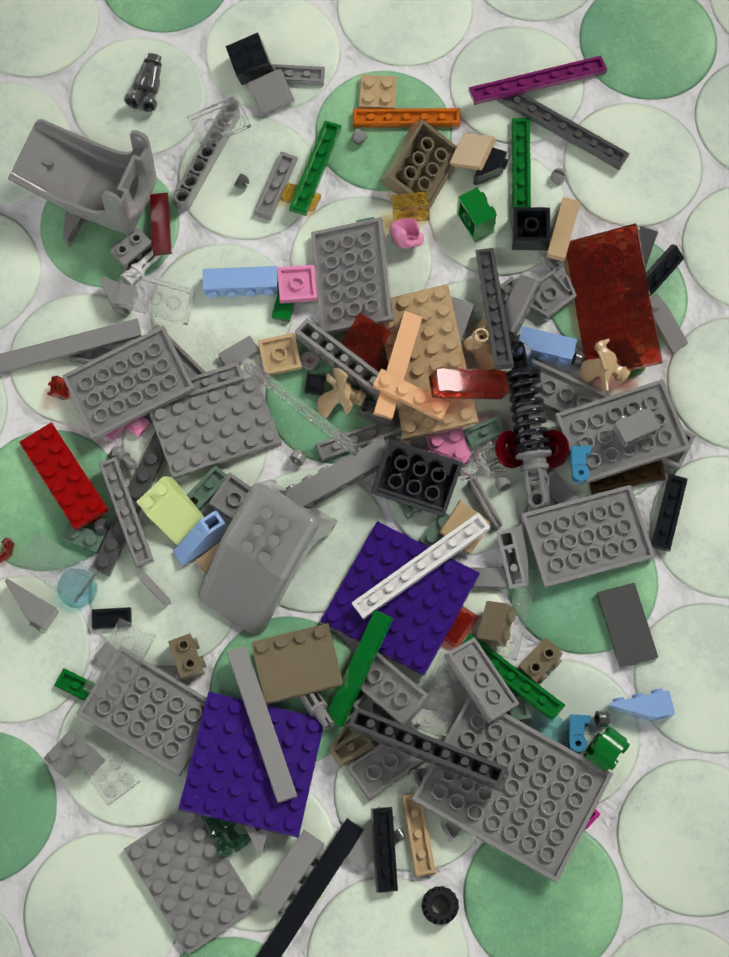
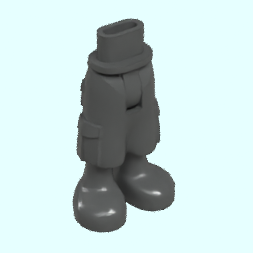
M148 53L147 58L144 59L132 85L135 92L127 93L124 97L125 103L131 108L139 109L142 94L146 92V96L141 104L142 110L145 112L156 110L158 103L153 97L158 93L160 87L162 57L160 55Z

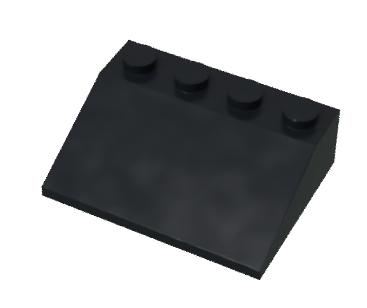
M388 435L371 494L445 517L463 461L461 458Z

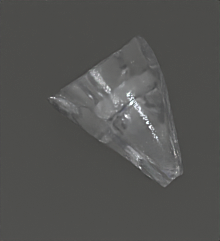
M491 440L482 443L463 465L459 474L461 481L506 473L507 468L498 460L495 453V445H493Z

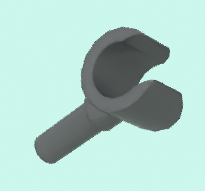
M401 828L394 831L396 844L405 838Z

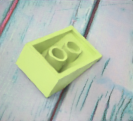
M163 476L137 501L145 514L177 546L193 527L204 518L172 477Z

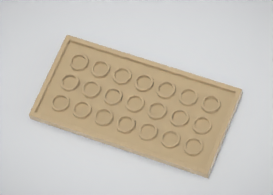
M445 284L391 297L394 322L380 324L388 363L404 311L422 316L404 380L450 403L440 422L397 401L403 439L407 441L479 424L449 285Z

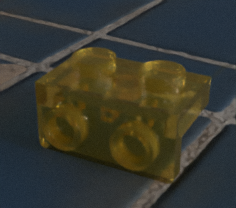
M427 192L391 196L393 222L405 218L416 219L417 221L430 220Z

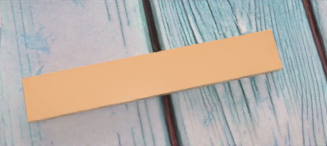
M404 311L386 370L403 380L422 320V316ZM380 391L373 415L392 420L398 400Z

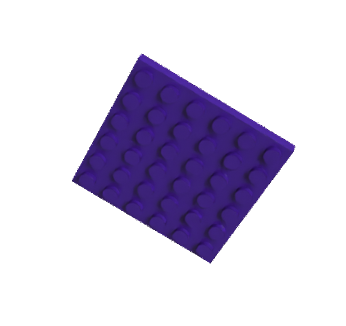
M377 521L324 613L321 623H328L329 627L360 642L373 614L363 620L353 607L352 602L429 547ZM450 558L377 611L394 618L378 652L425 677L478 580L480 573Z
M208 692L178 810L298 838L323 733L322 725L316 717L267 706L297 794L296 798L277 804L243 700Z

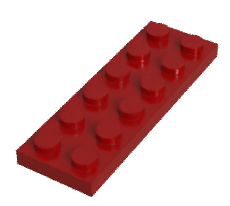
M52 422L19 441L75 531L109 511Z

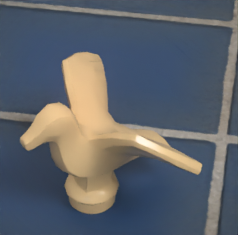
M484 317L471 330L470 337L465 339L462 345L464 356L473 353L476 365L480 371L492 374L500 373L501 370L494 369L493 357L490 353L491 345L489 332L487 331L486 317Z
M609 339L601 340L595 344L594 348L599 354V358L582 362L580 370V381L588 384L597 376L600 377L602 394H606L609 391L611 375L615 377L616 381L623 383L630 374V370L626 366L621 367L617 364L616 355L606 347V344L610 341Z
M334 368L333 372H329L326 375V381L333 386V390L317 399L318 412L322 421L326 420L337 403L343 406L345 414L348 415L353 404L361 407L367 393L362 389L356 390L352 387L351 383L347 380L348 374L341 369Z

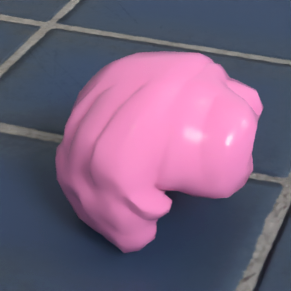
M399 219L390 225L389 232L396 246L408 249L419 247L424 242V235L419 232L420 227L416 219Z

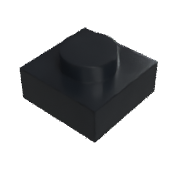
M307 374L305 394L322 396L324 394L326 376Z

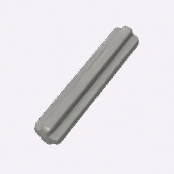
M474 477L468 480L467 484L488 521L491 522L492 528L494 530L500 528L502 521L478 479Z

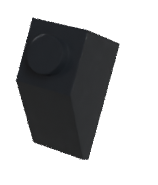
M493 147L483 169L476 170L473 184L478 185L500 176L502 169L506 170L509 161L506 159L507 152Z

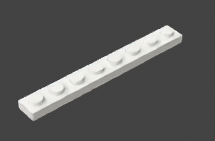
M478 512L353 601V607L363 620L366 619L375 610L383 607L490 530V526Z

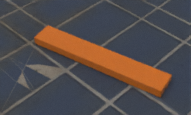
M460 108L353 109V128H410L413 123L421 119L432 127H460Z

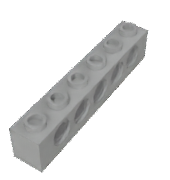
M306 318L295 330L296 340L311 352L316 353L320 359L332 368H338L347 373L349 381L377 401L380 391L372 386L379 372Z

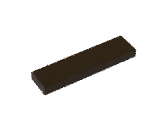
M660 460L588 483L591 495L628 485L634 487L666 480V474Z

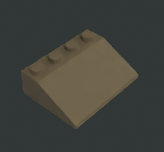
M421 119L412 124L379 182L392 192L430 209L454 168L449 162L457 146Z
M328 623L251 642L266 705L343 686Z

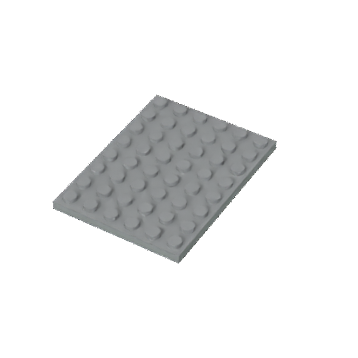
M469 695L444 742L507 767L509 774L502 791L499 792L431 764L412 801L557 883L613 773L608 770L603 771L585 757L506 713L488 723Z

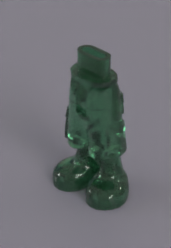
M201 815L210 839H215L217 842L216 855L219 859L230 856L233 851H240L251 842L248 834L239 835L235 831L236 823ZM222 833L227 834L231 843L226 841Z

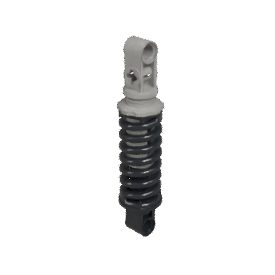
M517 340L510 344L514 368L505 373L506 380L510 383L508 392L512 394L509 397V401L513 404L510 408V411L514 413L512 416V421L515 423L513 431L517 433L514 437V441L518 443L515 448L516 459L523 462L522 472H525L528 502L532 507L541 509L548 507L551 503L547 474L549 464L546 463V457L552 454L548 445L544 446V444L549 442L548 437H543V434L548 432V428L541 426V424L547 421L545 417H540V414L545 412V408L538 405L542 404L544 399L542 397H535V395L541 394L543 389L541 387H533V385L541 383V369L533 367L531 348ZM523 347L522 353L518 355V349ZM541 495L542 502L538 505L537 498Z

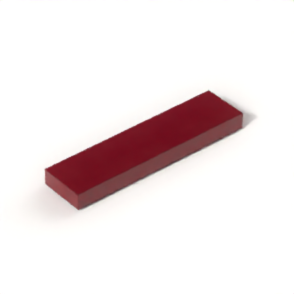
M168 192L151 194L153 255L172 254Z

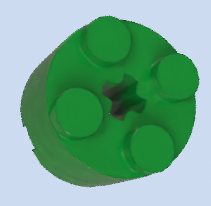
M606 724L602 727L605 731L602 734L598 732L586 749L588 754H584L583 757L603 771L609 769L612 771L619 762L617 757L620 753L624 754L630 744L627 742V738Z

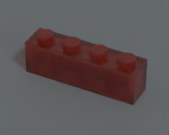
M439 367L429 376L432 398L501 400L509 393L506 371L495 369L481 370L480 368L464 370L463 368L446 369L445 367Z

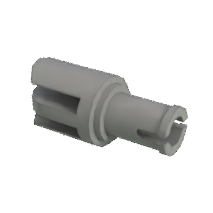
M319 692L299 696L310 716L316 717L324 730H328L327 726L329 728L334 726L335 722L327 713V704Z

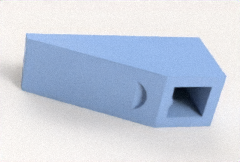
M217 510L201 519L173 550L182 566L221 542L228 527Z
M662 688L652 690L651 694L648 695L637 693L631 695L632 698L624 700V697L615 698L608 705L610 710L651 721L672 717L675 714L669 690L663 691Z

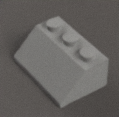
M521 274L519 278L515 277L511 285L513 290L510 295H506L503 301L508 332L515 336L518 335L541 288L539 281Z

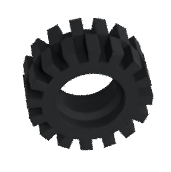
M436 886L426 892L422 899L421 908L423 915L428 921L435 925H443L451 922L456 917L459 910V901L451 889L444 886ZM438 897H442L448 902V909L443 914L436 913L432 908L433 900Z

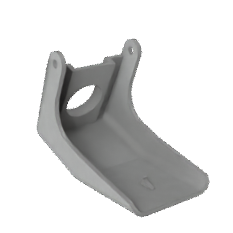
M38 119L33 125L8 176V180L73 215L120 233L130 234L137 226L156 184L157 176L147 135L140 131H131L130 139L133 150L123 152L94 142L44 119Z
M274 479L258 482L250 487L221 539L198 592V598L202 603L254 635H259L266 629L305 557L319 539L328 536L332 532L338 521L318 509H307L285 497L288 490L277 484V481Z

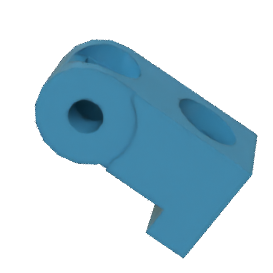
M571 446L570 448L571 478L576 484H584L589 477L590 471L586 464V458H589L591 455V446Z
M570 714L568 717V748L577 754L583 752L587 747L584 733L585 726L590 724V715Z

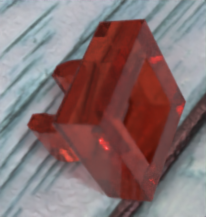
M60 376L51 377V382L48 383L51 390L47 392V395L61 400L69 399V390L64 379Z

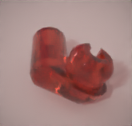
M4 538L1 542L0 563L12 557L15 545L10 538Z

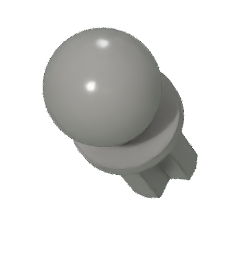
M115 446L111 449L110 456L111 458L117 457L119 465L126 467L129 471L137 469L138 463L131 457L129 452H125L121 446Z

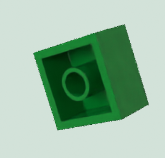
M478 187L458 196L457 215L473 240L476 242L493 233L497 213L494 207H490L487 203L485 193L480 192Z

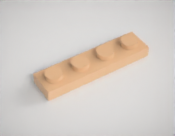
M383 369L380 370L372 386L440 422L450 404Z

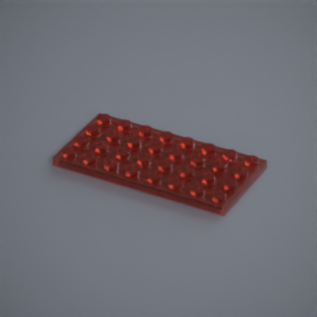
M634 223L571 240L567 250V260L571 283L577 295L574 301L583 354L587 357L585 361L598 359L599 354L594 348L595 344L601 340L609 339L610 341L606 344V347L616 355L617 364L621 367L626 366L628 370L632 371L663 363L637 224Z

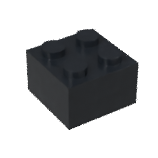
M258 32L225 46L241 85H245L274 71L265 45Z
M513 207L512 250L548 251L550 246V207Z

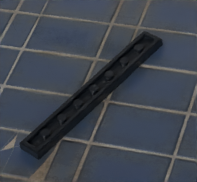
M348 818L345 820L256 957H282L364 831L363 828Z

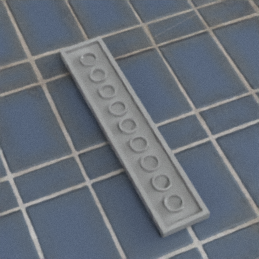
M532 358L533 367L541 369V383L533 385V387H541L543 389V392L535 395V397H542L544 402L541 405L559 413L611 396L607 393L602 394V391ZM684 430L691 447L696 435ZM688 451L661 459V461L679 470Z

